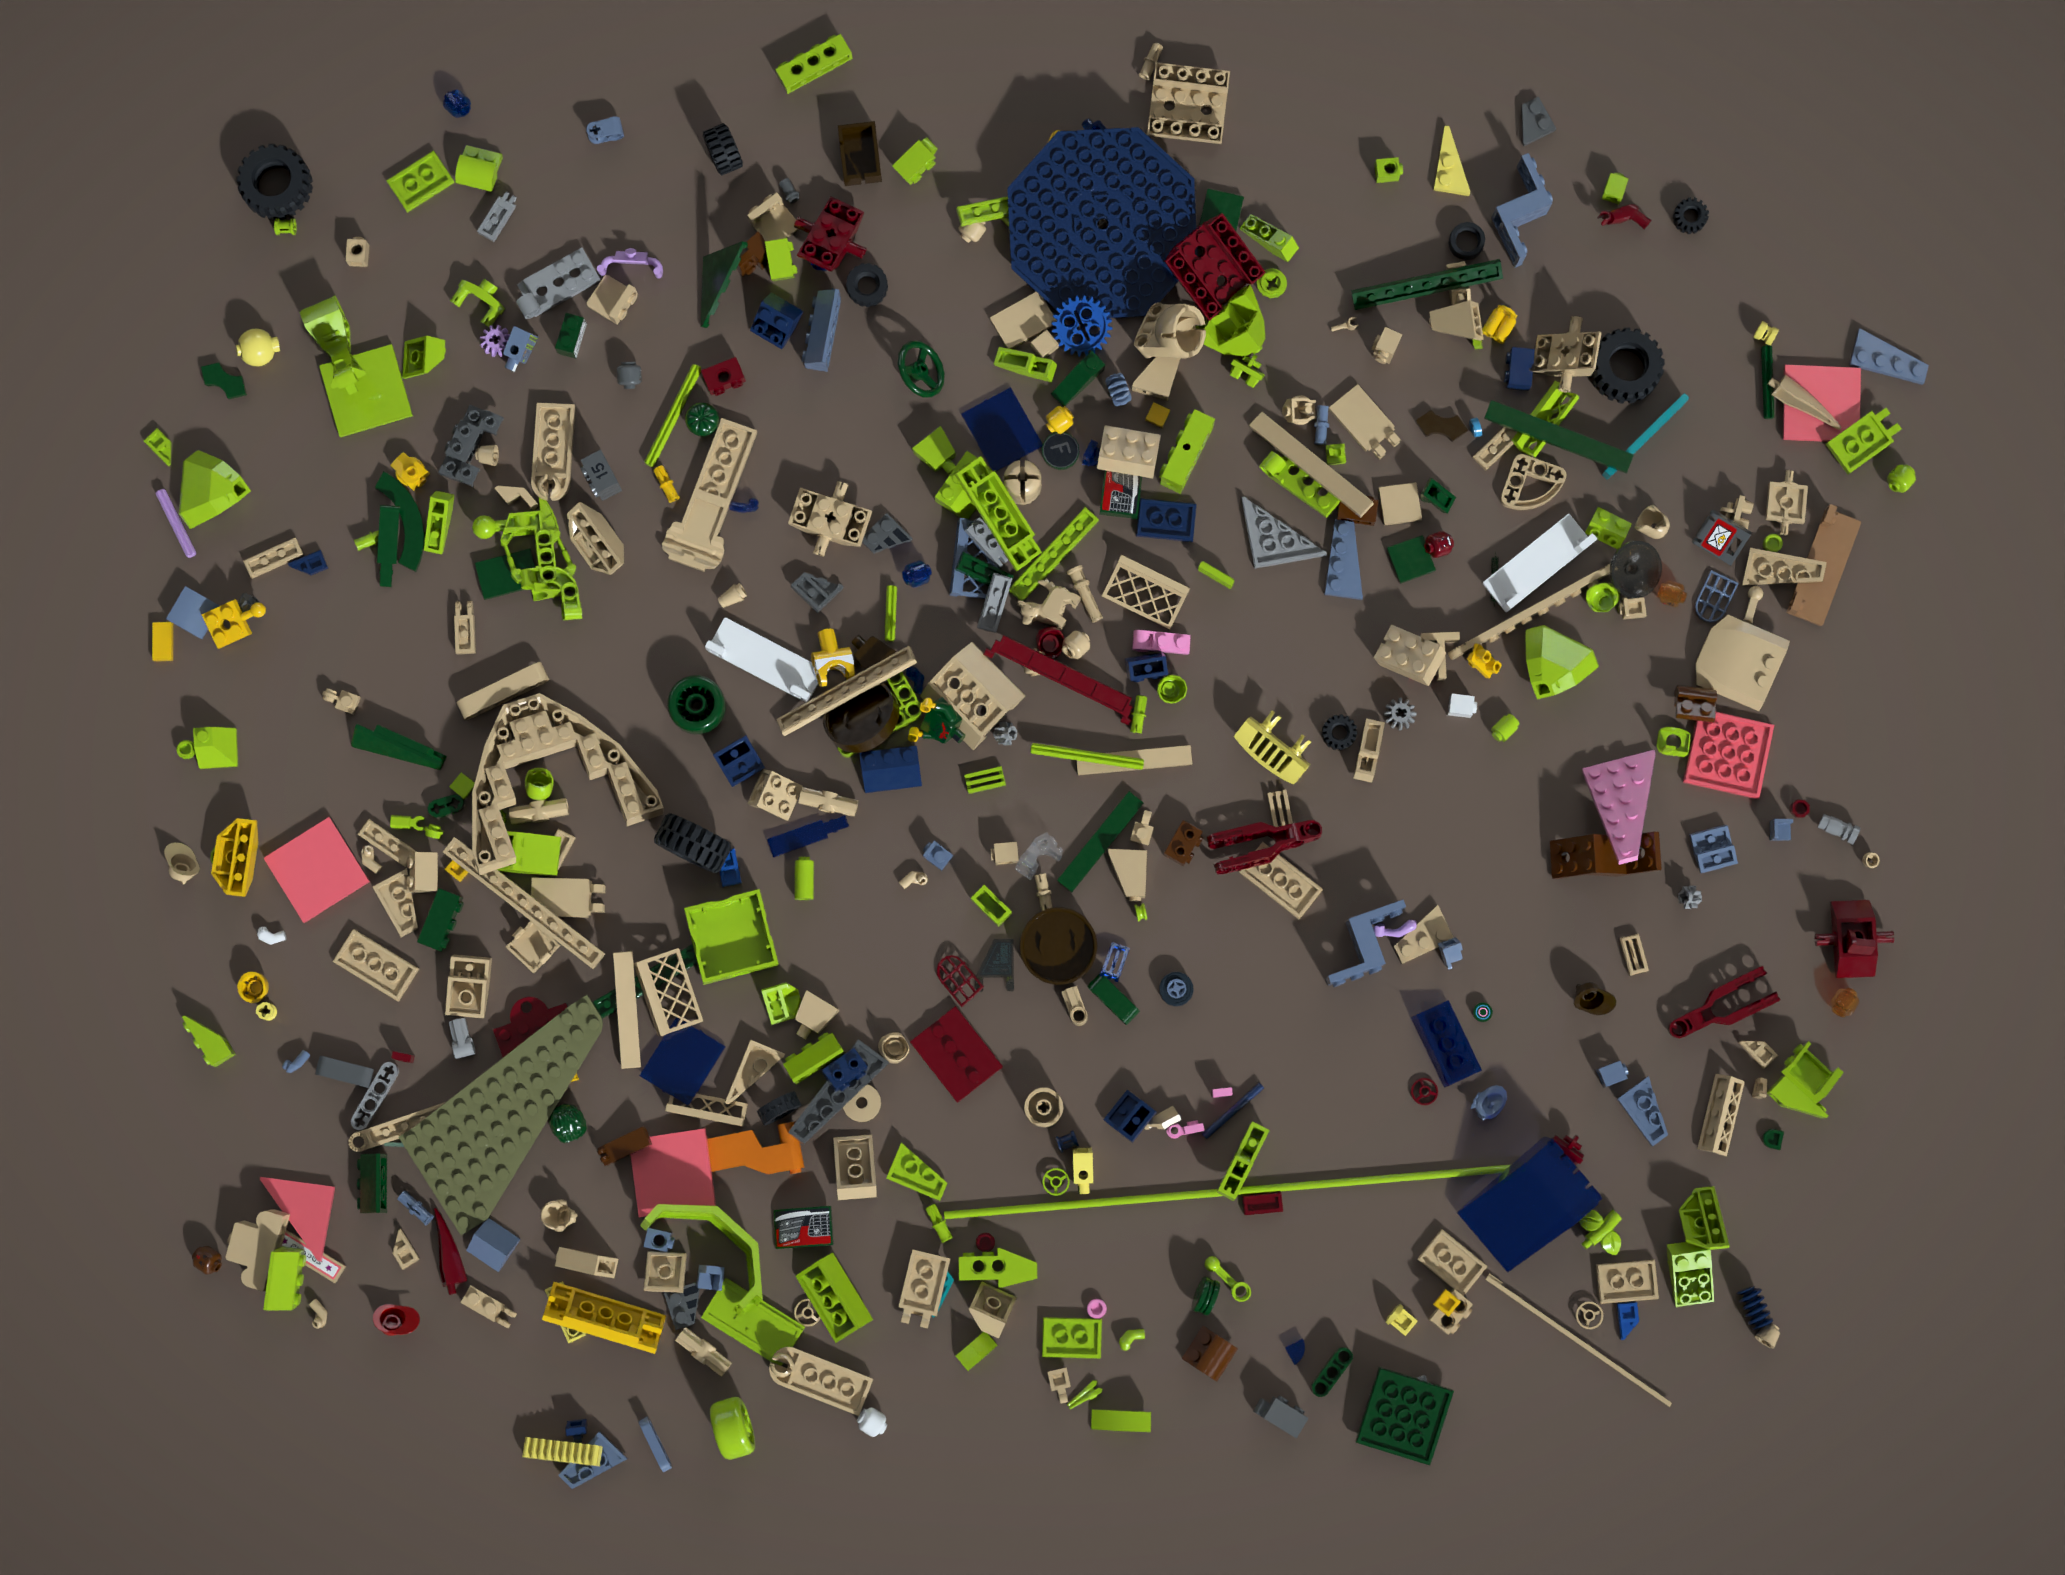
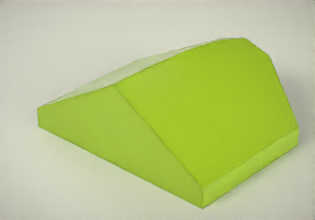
M785 982L761 990L771 1025L796 1017L801 1002L797 988Z

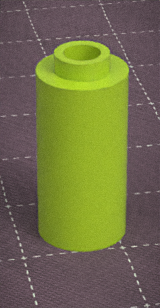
M798 857V860L795 861V900H814V861L810 860V857Z

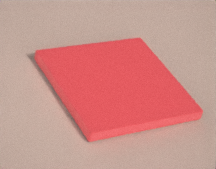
M1806 365L1784 366V375L1797 382L1819 401L1842 428L1838 430L1803 411L1783 403V440L1829 442L1860 420L1861 368Z
M1716 712L1714 722L1696 720L1683 783L1759 799L1774 725Z
M330 817L264 857L265 862L303 923L370 882Z
M706 1128L650 1137L652 1145L631 1154L639 1217H646L657 1204L716 1206Z

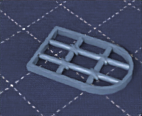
M1711 570L1696 600L1695 611L1698 617L1709 623L1721 619L1726 613V609L1739 583ZM1711 574L1717 576L1713 587L1707 585ZM1720 578L1727 580L1722 591L1716 589ZM1731 582L1735 584L1731 595L1726 594V589ZM1705 587L1710 589L1706 601L1700 599ZM1714 591L1719 593L1720 596L1716 605L1710 604L1709 601ZM1723 596L1729 598L1724 610L1719 608ZM1698 602H1701L1704 605L1700 613L1698 612L1697 607ZM1707 606L1713 608L1709 620L1702 617ZM1716 610L1722 612L1720 617L1712 620Z

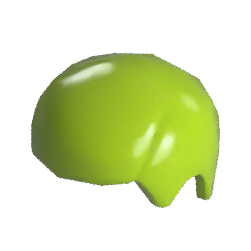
M1167 675L1158 682L1157 693L1159 698L1165 703H1177L1185 698L1187 685L1180 676Z

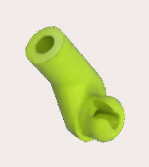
M1127 1330L1119 1340L1120 1348L1124 1351L1129 1350L1134 1339H1145V1330Z

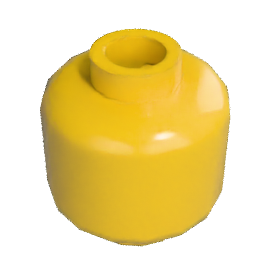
M1057 406L1046 415L1048 422L1046 426L1052 433L1056 431L1058 434H1062L1073 425L1074 416L1066 406Z

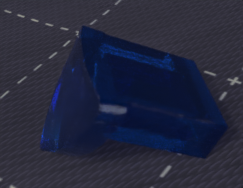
M1091 439L1083 455V465L1098 466L1100 453L1098 442Z

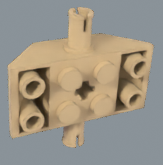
M1571 316L1569 332L1537 335L1534 364L1531 370L1534 373L1561 377L1558 390L1565 393L1571 391L1572 377L1591 376L1597 363L1601 332L1580 333L1583 318L1578 316Z
M837 481L832 497L800 488L788 522L789 525L818 537L813 553L816 555L820 554L822 557L825 556L829 541L846 546L861 547L873 512L844 502L843 499L849 485L846 483L842 485L840 481ZM833 516L835 520L828 522L827 518Z

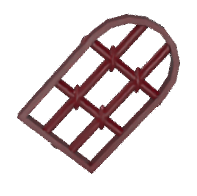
M954 955L946 956L938 963L937 976L941 984L945 986L961 1007L984 988V985L960 957ZM950 958H957L961 963L956 966ZM946 959L953 966V970L950 973L942 965ZM962 965H964V967L971 974L968 978H966L960 971V967ZM940 968L945 973L946 977L944 979L940 976ZM956 971L964 981L960 985L952 978ZM972 977L980 985V987L977 990L971 985L969 981ZM948 978L956 986L953 992L945 983ZM966 983L974 992L970 997L962 990ZM960 991L966 998L963 1003L956 997V992Z

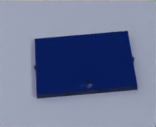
M1011 387L988 400L985 399L984 402L961 414L988 464L995 472L1043 446Z
M676 1017L670 1028L676 1027L680 1019ZM688 1026L668 1033L663 1037L639 1076L660 1088L662 1092L670 1094L689 1106L726 1046L704 1034L702 1030Z

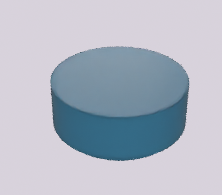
M1477 417L1470 419L1469 425L1472 435L1474 437L1482 436L1479 419Z

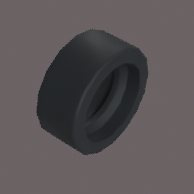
M1464 222L1452 230L1448 244L1454 256L1462 260H1471L1481 253L1486 239L1480 226L1475 223ZM1471 231L1477 236L1478 244L1474 250L1467 252L1458 248L1456 237L1460 232Z

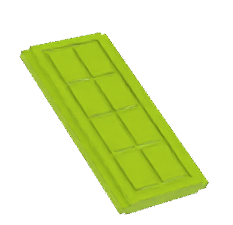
M725 1278L722 1291L716 1292L701 1318L772 1363L782 1366L783 1362L773 1360V1355L783 1347H794L805 1326L763 1300L758 1306L753 1304L746 1313L742 1311L737 1315L733 1309L748 1291Z

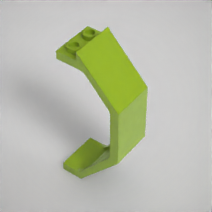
M657 1204L644 1218L640 1226L645 1231L658 1218L710 1221L746 1255L749 1291L735 1306L733 1311L737 1315L742 1311L746 1313L753 1304L758 1306L763 1300L758 1242L718 1206Z

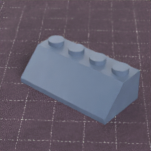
M838 289L818 291L817 297H813L812 308H815L814 315L810 314L809 326H811L810 333L807 332L805 344H808L807 351H803L802 362H805V368L828 372L841 304V296Z

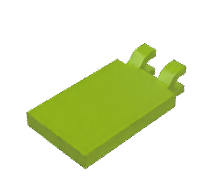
M1887 408L1876 415L1873 411L1869 412L1826 443V446L1847 475L1893 443L1894 440L1891 436L1902 429L1896 423L1887 430L1881 423L1882 419L1891 414Z

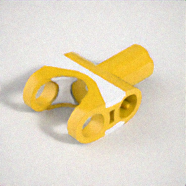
M830 628L819 631L818 638L821 651L811 653L812 666L819 686H827L826 675L832 669L840 671L846 677V680L855 676L854 660L850 647L838 649L834 629Z

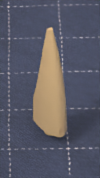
M1784 375L1780 382L1774 378H1771L1768 382L1770 386L1775 388L1771 395L1786 405L1803 411L1838 430L1842 428L1819 401L1787 375Z

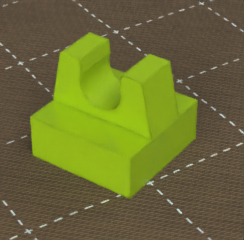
M1345 443L1325 446L1327 465L1346 464Z

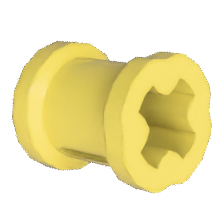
M262 1002L257 1006L256 1014L263 1020L271 1021L277 1015V1008L273 1004ZM264 1009H269V1010H270V1014H269V1013H267V1014L263 1013V1010H264Z

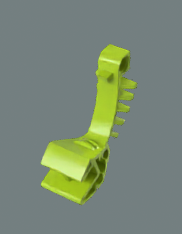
M333 296L301 310L299 313L305 328L332 360L334 370L333 380L330 385L331 389L345 387L349 395L358 392L354 383L358 381V378L364 376L366 372L361 368L354 356L350 354V326L337 297Z

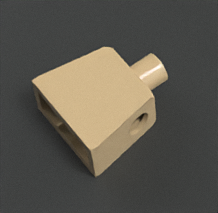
M806 990L795 1020L802 1024L796 1034L805 1040L811 1030L820 1034L839 1010Z

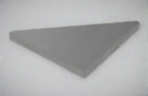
M1241 497L1254 569L1327 555L1326 551L1314 545L1304 536L1299 535L1289 526L1271 516L1267 511L1255 505L1246 497Z

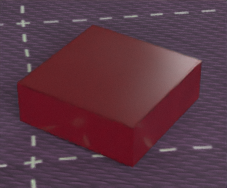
M393 1051L391 1058L413 1063L415 1056Z

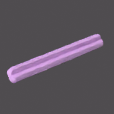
M158 490L156 496L186 557L191 558L195 556L194 546L166 490Z

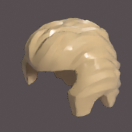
M563 1199L546 1203L542 1207L540 1214L543 1224L557 1232H562L570 1224L575 1223L578 1216L574 1210L568 1207L567 1201Z

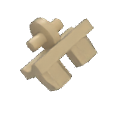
M1740 495L1736 499L1734 509H1732L1733 503L1728 502L1727 508L1722 507L1720 513L1729 519L1732 516V521L1748 529L1749 520L1742 519L1740 516L1741 512L1751 514L1754 503L1745 500V496Z

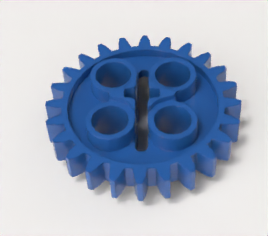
M1085 294L1082 299H1079L1078 295H1076L1074 301L1068 297V304L1062 301L1063 308H1056L1059 314H1053L1057 321H1051V324L1056 326V328L1051 330L1053 333H1057L1054 339H1060L1059 346L1064 344V351L1070 348L1071 355L1077 351L1079 357L1082 352H1085L1087 356L1089 350L1095 353L1096 347L1101 350L1100 343L1107 344L1105 337H1111L1107 330H1112V326L1107 325L1112 322V319L1106 318L1110 312H1103L1106 306L1102 305L1099 307L1100 300L1098 299L1094 303L1093 296L1086 300ZM1083 309H1090L1092 311L1091 315L1083 317L1081 315ZM1075 310H1077L1082 323L1085 324V330L1090 338L1089 341L1086 340L1080 327L1077 328L1079 323L1074 314ZM1066 317H1073L1075 319L1074 323L1066 325L1064 323ZM1091 326H1098L1100 328L1099 332L1091 334L1089 332ZM1074 334H1081L1082 340L1074 342L1072 340Z

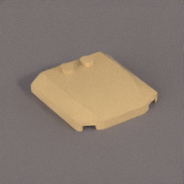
M1726 615L1710 629L1696 660V685L1705 689H1714L1717 691V694L1760 711L1788 650L1790 641L1733 616Z

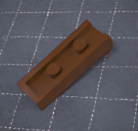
M642 1126L597 1148V1153L601 1156L600 1160L604 1166H608L652 1145L646 1127Z

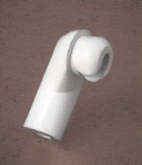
M260 927L258 929V938L271 945L286 940L284 931L273 934L268 931L267 927Z

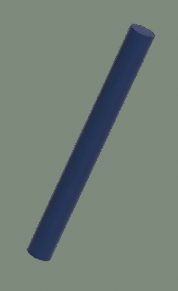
M1260 1083L1254 1086L1202 1133L1203 1137L1207 1140L1261 1092L1264 1087Z

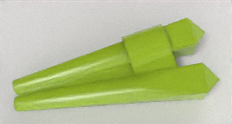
M1092 1381L1067 1404L1069 1409L1089 1399L1092 1400L1101 1394V1388L1094 1390V1387L1097 1386V1381Z

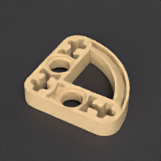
M1517 455L1512 462L1500 497L1501 504L1515 510H1528L1544 505L1563 486L1567 475L1566 471L1559 466L1528 455ZM1523 459L1526 466L1524 465L1520 472H1513V469L1515 471L1518 470L1519 463L1517 461L1519 462ZM1541 465L1545 471L1541 475L1536 474L1534 467ZM1550 468L1552 469L1550 473L1556 474V472H1560L1562 478L1555 480L1554 475L1549 474L1548 478L1545 476ZM1526 476L1553 484V487L1547 493L1538 498L1525 501L1518 500ZM1511 477H1519L1521 483L1518 486L1512 485L1510 482ZM1510 490H1518V492L1514 491L1512 494L1514 501L1506 502L1507 499L1504 496H1508Z

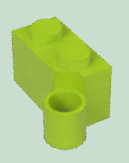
M928 137L922 141L918 140L892 167L910 185L912 183L915 184L922 178L921 174L926 169L930 170L936 164L934 154L938 148Z

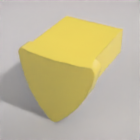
M1399 1304L1387 1317L1386 1323L1388 1325L1391 1324L1406 1336L1418 1321L1403 1309L1404 1306Z

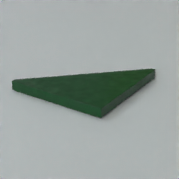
M741 241L703 256L700 327L708 328L709 318L715 314L720 304L718 300L721 293H725L731 281L729 277L732 271L737 269L741 260L739 256L743 248H747L748 242Z

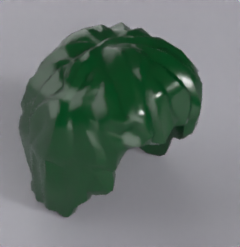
M560 1105L554 1109L550 1116L549 1126L552 1133L562 1143L577 1140L586 1132V1119L581 1110L574 1105Z

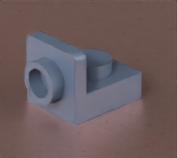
M935 840L933 843L928 842L923 849V857L941 871L953 857V854L940 846Z

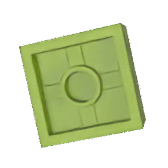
M788 238L765 241L771 280L778 281L795 278L794 274H797V267L792 264L790 252L794 250L792 242H789Z

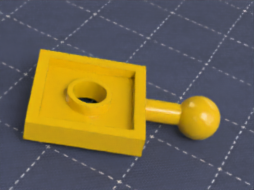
M234 599L201 615L217 649H220L251 635L252 632L246 619L253 616L257 618L264 616L266 607L264 604L256 602L251 606L250 610L242 613L237 600ZM224 619L230 622V629L224 627Z

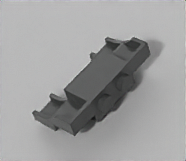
M469 405L463 420H460L459 424H456L453 428L452 434L454 435L445 446L446 457L438 473L446 478L473 487L480 468L470 465L484 435V431L496 436L504 418L490 411H484Z

